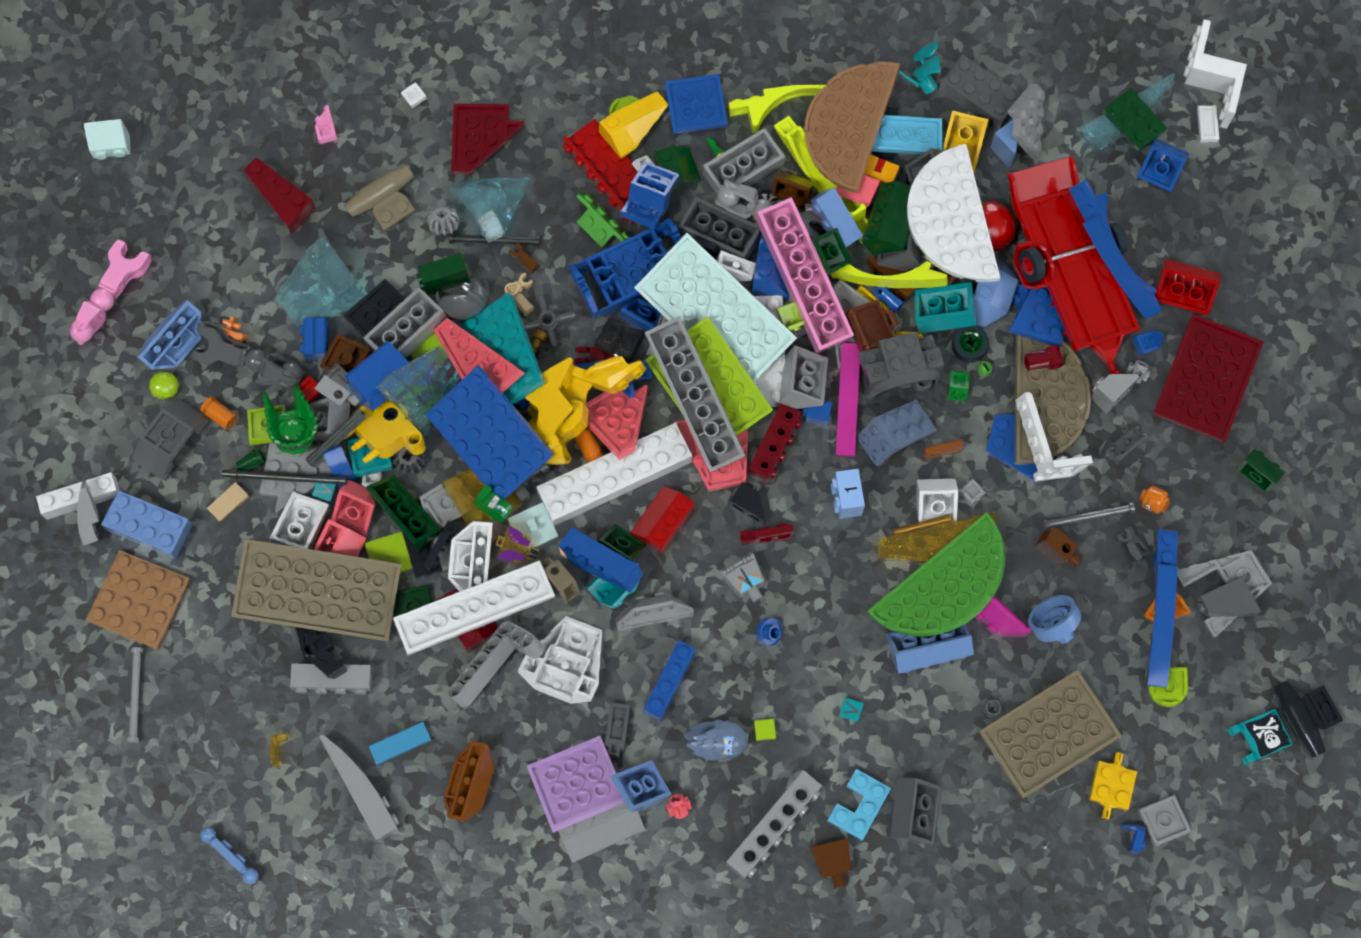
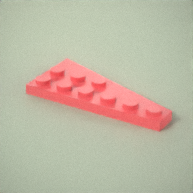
M448 318L433 329L461 379L467 376L476 366L480 365L503 393L525 374Z

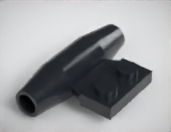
M1288 681L1273 687L1282 714L1296 739L1309 756L1314 758L1326 752L1319 729L1325 730L1342 722L1343 719L1325 686L1323 685L1305 694L1302 699Z

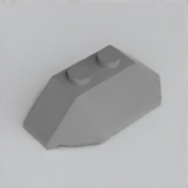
M665 592L656 593L654 597L650 598L640 596L635 598V601H631L616 623L617 632L693 617L694 610L672 594H666Z

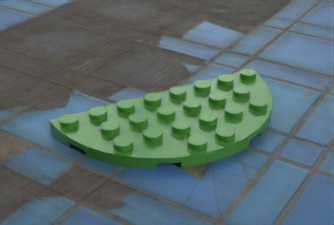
M987 512L869 609L867 611L869 615L882 626L909 636H932L946 633L976 617L995 595L1001 583L1005 567L1003 539Z

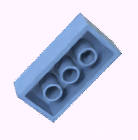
M119 490L101 524L106 531L174 559L177 558L193 526L189 519Z

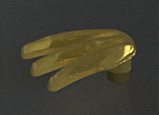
M286 733L275 734L272 736L270 743L271 763L278 769L281 768L279 743L288 740Z

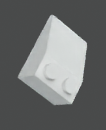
M292 492L270 536V543L313 549L329 504Z

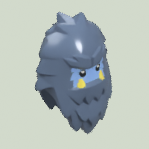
M715 719V721L692 725L690 727L691 730L684 735L690 741L686 743V746L693 750L692 754L703 757L705 760L733 759L741 755L748 748L749 734L744 732L740 725L731 723L728 720L724 722Z

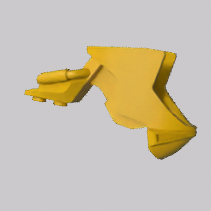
M615 356L597 362L585 370L576 367L573 364V359L570 357L542 373L545 384L524 398L539 413L536 433L555 454L546 463L552 465L570 463L571 456L565 445L568 439L577 437L587 428L589 410L586 407L588 391L594 387L610 394H616L618 391L626 389L632 380L641 377L646 370L641 361L627 364L622 356Z

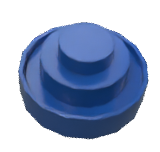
M766 617L762 619L756 631L759 643L765 646L776 645L782 637V625L776 618Z

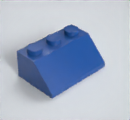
M760 235L752 293L789 298V292L766 241Z
M386 341L345 375V378L360 404L374 411L416 375L402 354L389 341Z

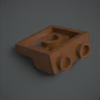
M337 334L321 362L320 368L328 372L337 363L349 373L373 352L370 348Z

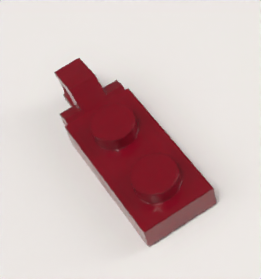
M787 523L779 524L773 528L761 527L756 531L747 529L740 532L742 545L751 543L762 544L794 537L793 524L788 525Z

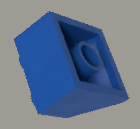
M1156 138L1137 177L1171 192L1189 153Z

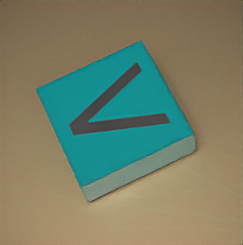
M315 483L312 496L331 501L336 484Z
M845 697L839 717L858 723L864 703Z

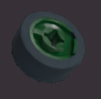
M978 326L960 328L955 333L952 341L954 355L966 363H974L981 360L989 346V338L986 332ZM969 341L973 342V347L966 343Z

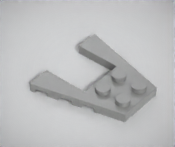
M453 477L419 497L423 509L441 530L445 527L448 520L455 522L471 511H474L480 522L493 523L491 535L493 542L498 540L501 530H503L501 522L496 521L473 505L475 498ZM440 534L433 539L434 545ZM450 544L447 545L444 552L440 551L438 554L443 572L449 570Z
M1252 550L1178 569L1177 579L1182 588L1216 570L1225 584L1243 576L1254 599L1258 598L1272 584ZM1210 617L1204 621V624L1214 639L1237 617Z

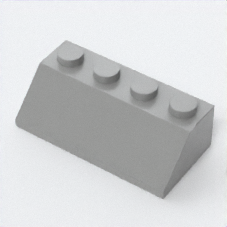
M623 803L558 830L571 862L574 863L644 831L645 828L638 811L630 812L626 803Z

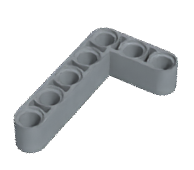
M511 621L503 622L452 684L448 695L459 706L463 708L469 706L514 649L535 659L543 654L545 646L527 630Z

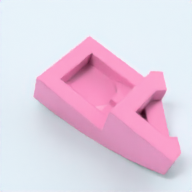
M326 105L320 117L317 116L315 118V129L319 144L337 140L329 105Z

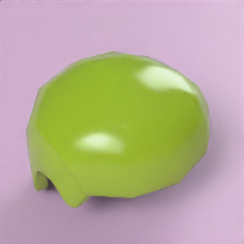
M158 372L149 381V391L154 398L167 400L174 397L178 392V380L176 376L169 372Z

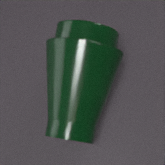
M253 449L235 464L240 471H246L263 466L266 460L260 449Z

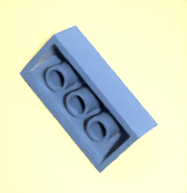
M966 624L949 632L932 636H909L897 632L886 633L891 657L898 674L974 655L972 636Z

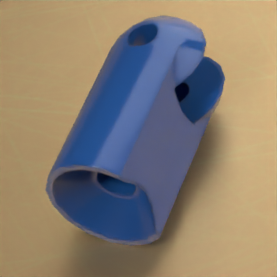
M875 286L873 289L874 296L890 310H893L894 313H897L905 303L890 288Z

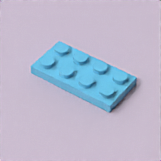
M884 115L872 151L921 155L931 148L942 151V119Z

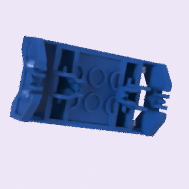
M670 218L658 224L655 229L645 230L576 264L568 265L569 273L579 288L593 319L621 310L627 301L641 295L634 287L668 253V251H665L662 240L659 237L669 235L674 242V246L682 239L676 225ZM587 270L606 304V307L602 309H597L592 293L582 276Z

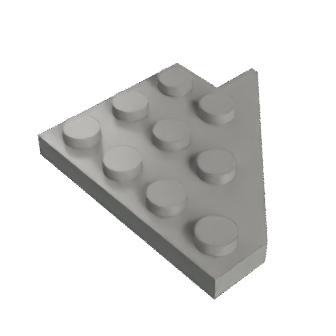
M1030 84L1008 110V114L1013 119L1012 137L1031 159H1038L1039 151L1042 150L1040 136L1043 133L1041 121L1044 117L1043 101L1045 100V92L1038 84Z

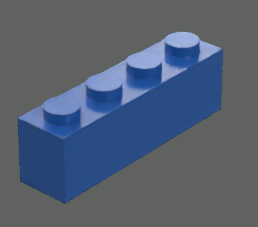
M678 640L643 709L644 715L659 722L662 721L696 654V648Z

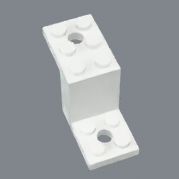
M1204 19L1201 26L1198 25L1195 34H1193L1191 40L1192 49L1187 57L1189 62L1185 67L1183 76L1186 77L1185 84L1224 94L1222 101L1224 107L1221 109L1218 119L1221 120L1220 127L1227 129L1236 113L1247 64L1204 54L1211 21Z

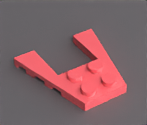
M686 420L674 422L677 424L692 454V461L708 492L740 486L742 482L746 484L748 429L737 436L746 457L710 473Z

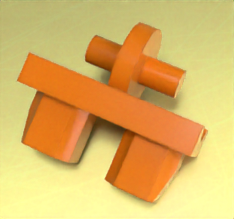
M231 316L229 320H222V324L227 326L224 329L227 335L231 336V339L241 343L243 340L247 341L248 335L233 331L234 329L240 330L242 326L236 323V317Z

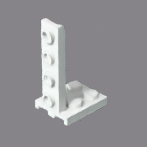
M1026 392L1015 400L1022 419V426L1025 429L1028 444L1033 454V460L1038 470L1033 474L1035 482L1073 477L1093 463L1091 456H1083L1082 454L1068 459L1066 456L1053 460L1032 394Z

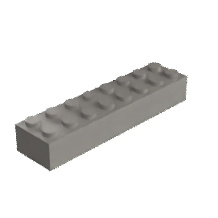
M678 316L646 331L645 335L710 473L746 457L682 318Z

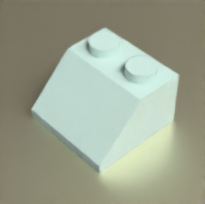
M121 119L84 123L89 151L93 158L102 160L107 157L115 156L120 158L125 155H131L130 135Z

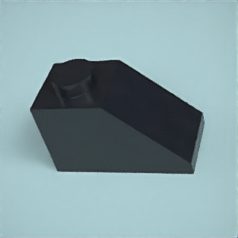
M742 482L731 498L730 506L763 525L765 515L759 491H757L754 485Z

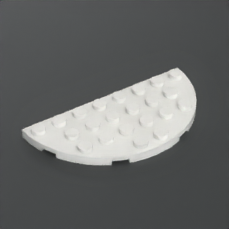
M964 144L950 148L931 159L921 169L912 184L907 204V220L910 233L915 244L926 255L925 257L942 271L960 279L967 278L976 280V282L1000 281V274L967 145Z

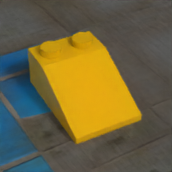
M952 111L942 151H946L947 147L950 149L966 144L973 173H975L989 119Z

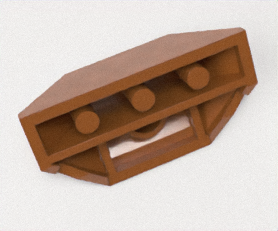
M470 741L468 746L455 759L443 797L447 818L466 822L483 808L494 772L488 744Z

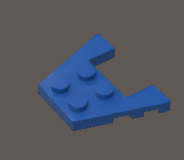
M1015 414L995 415L986 453L1003 464L1009 465L1017 473L1031 479L1030 481L1037 484L1038 481L1035 482L1033 476L1038 471L1036 464H1014Z

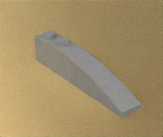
M323 734L319 737L375 840L380 842L399 831L397 825L400 823L394 813H389L387 808L390 805L386 797L379 795L370 780L353 760Z

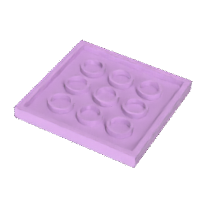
M601 736L527 765L553 833L625 803L611 778L616 772Z

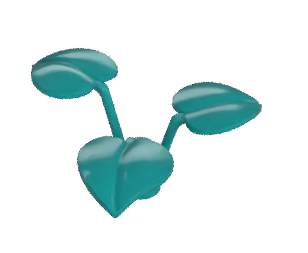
M938 40L923 46L914 54L913 60L915 62L921 61L922 64L913 72L914 77H917V82L900 70L898 73L912 82L917 88L920 86L925 94H929L937 88V84L930 74L940 73L941 59L938 55L926 61L925 58L935 53L939 46Z

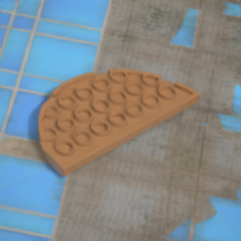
M877 62V64L865 66L860 64L844 70L830 79L820 92H817L808 108L804 130L809 156L819 172L830 182L842 189L858 193L900 70V63Z

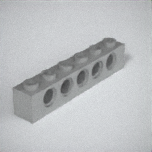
M803 770L727 860L726 865L744 880L747 876L751 878L758 870L755 866L760 861L764 863L771 853L768 852L773 845L777 847L784 839L781 835L785 830L790 832L795 826V818L798 815L802 817L809 809L807 804L811 799L815 801L820 796L822 785ZM798 791L805 792L806 799L798 800L795 793ZM790 806L793 808L794 813L787 816L783 813V808ZM773 821L779 822L781 829L773 831L770 828V823ZM761 836L768 839V844L764 847L757 843V839ZM746 852H753L755 860L752 862L746 861L744 854Z

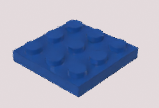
M719 74L665 81L673 135L728 127Z

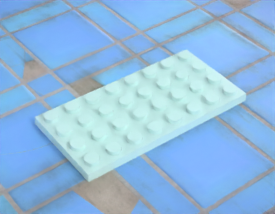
M688 233L634 287L668 321L680 316L687 330L708 316L753 382L797 339Z

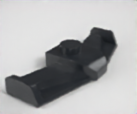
M295 627L301 647L300 651L305 659L310 660L331 679H336L347 672L346 667L329 653L334 650V647L324 631L318 634L317 630Z

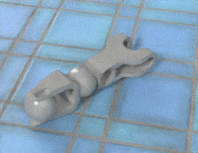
M725 180V184L718 189L717 200L714 202L717 206H721L728 212L745 220L748 217L750 218L751 214L755 219L758 211L773 205L767 199L758 200V191L755 188L743 184H735L729 180ZM740 197L749 201L747 206L738 203ZM799 212L810 239L819 236L824 229L821 217L812 212ZM812 223H817V224H819V226H816V227H815V226H813V225H811V224H812Z

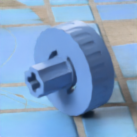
M1056 595L1040 602L1031 611L1028 617V624L1038 640L1042 642L1059 641L1061 644H1065L1074 638L1073 631L1081 621V612L1071 597Z

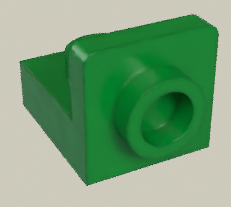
M950 370L947 399L966 402L969 390V372Z

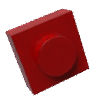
M310 376L299 385V390H302L305 399L309 403L320 394V392L314 389L318 383Z

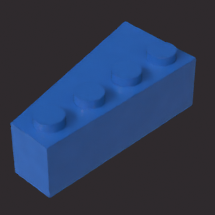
M571 527L558 545L573 566L629 593L643 576L639 569L640 565L632 559H626L621 554L612 551Z

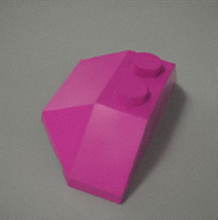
M995 595L988 605L974 617L978 621L982 620L987 625V630L993 635L997 634L999 637H1027L1032 631Z

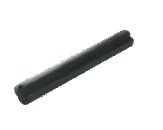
M358 409L306 458L308 464L314 467L324 458L322 452L337 446L366 418V414Z

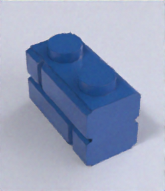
M304 318L303 325H300V335L303 336V343H300V354L304 355L305 360H323L328 352V321L326 318Z

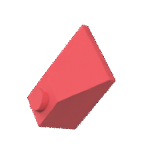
M348 480L347 485H343L339 490L331 520L366 536L376 503L366 487Z

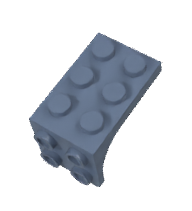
M916 399L873 418L857 435V438L875 466L878 467L897 451L933 435L937 429Z

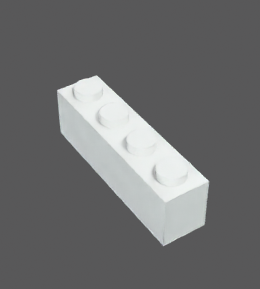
M111 472L86 480L95 504L114 499L118 490L120 491L117 479ZM82 482L36 496L41 515L48 520L76 511Z

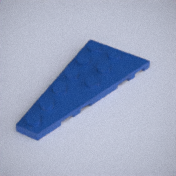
M1047 286L1036 290L1029 289L1019 312L1014 318L1013 324L1007 332L1060 347L1063 341L1064 327L1055 305L1050 306L1053 301Z

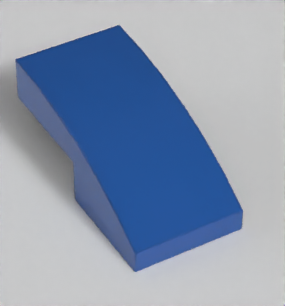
M341 445L322 452L333 476L347 477L348 480L357 481ZM337 484L338 488L343 486V484Z

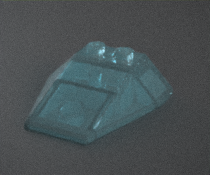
M322 237L306 250L275 298L295 324L300 327V325H303L304 318H327L350 310L368 293L325 238Z
M438 346L389 373L376 388L387 401L396 404L424 438L434 428V425L425 414L455 387L460 376L448 355Z

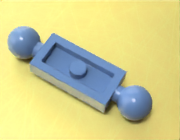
M206 827L201 831V840L204 843H211L242 874V879L246 884L251 885L257 882L258 872L253 868L248 869L244 864L246 860L239 853L234 855L230 851L232 846L226 840L220 841L217 839L213 828Z

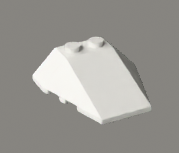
M566 616L550 631V634L540 640L545 646L543 654L535 659L525 655L518 673L535 690L570 704L590 702L599 685L602 630Z

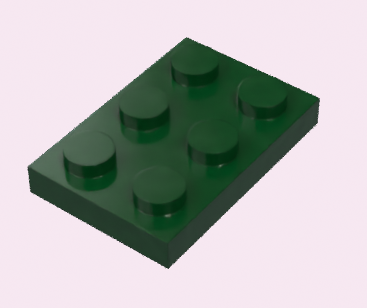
M1132 88L1128 89L1102 110L1137 152L1167 130V127Z

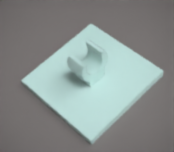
M543 503L507 518L511 527L520 531L525 539L531 541L529 547L520 544L523 553L558 537Z

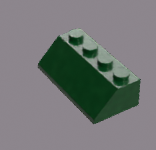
M898 181L880 184L862 238L863 244L872 255L905 250L910 234L907 220V204L912 186Z

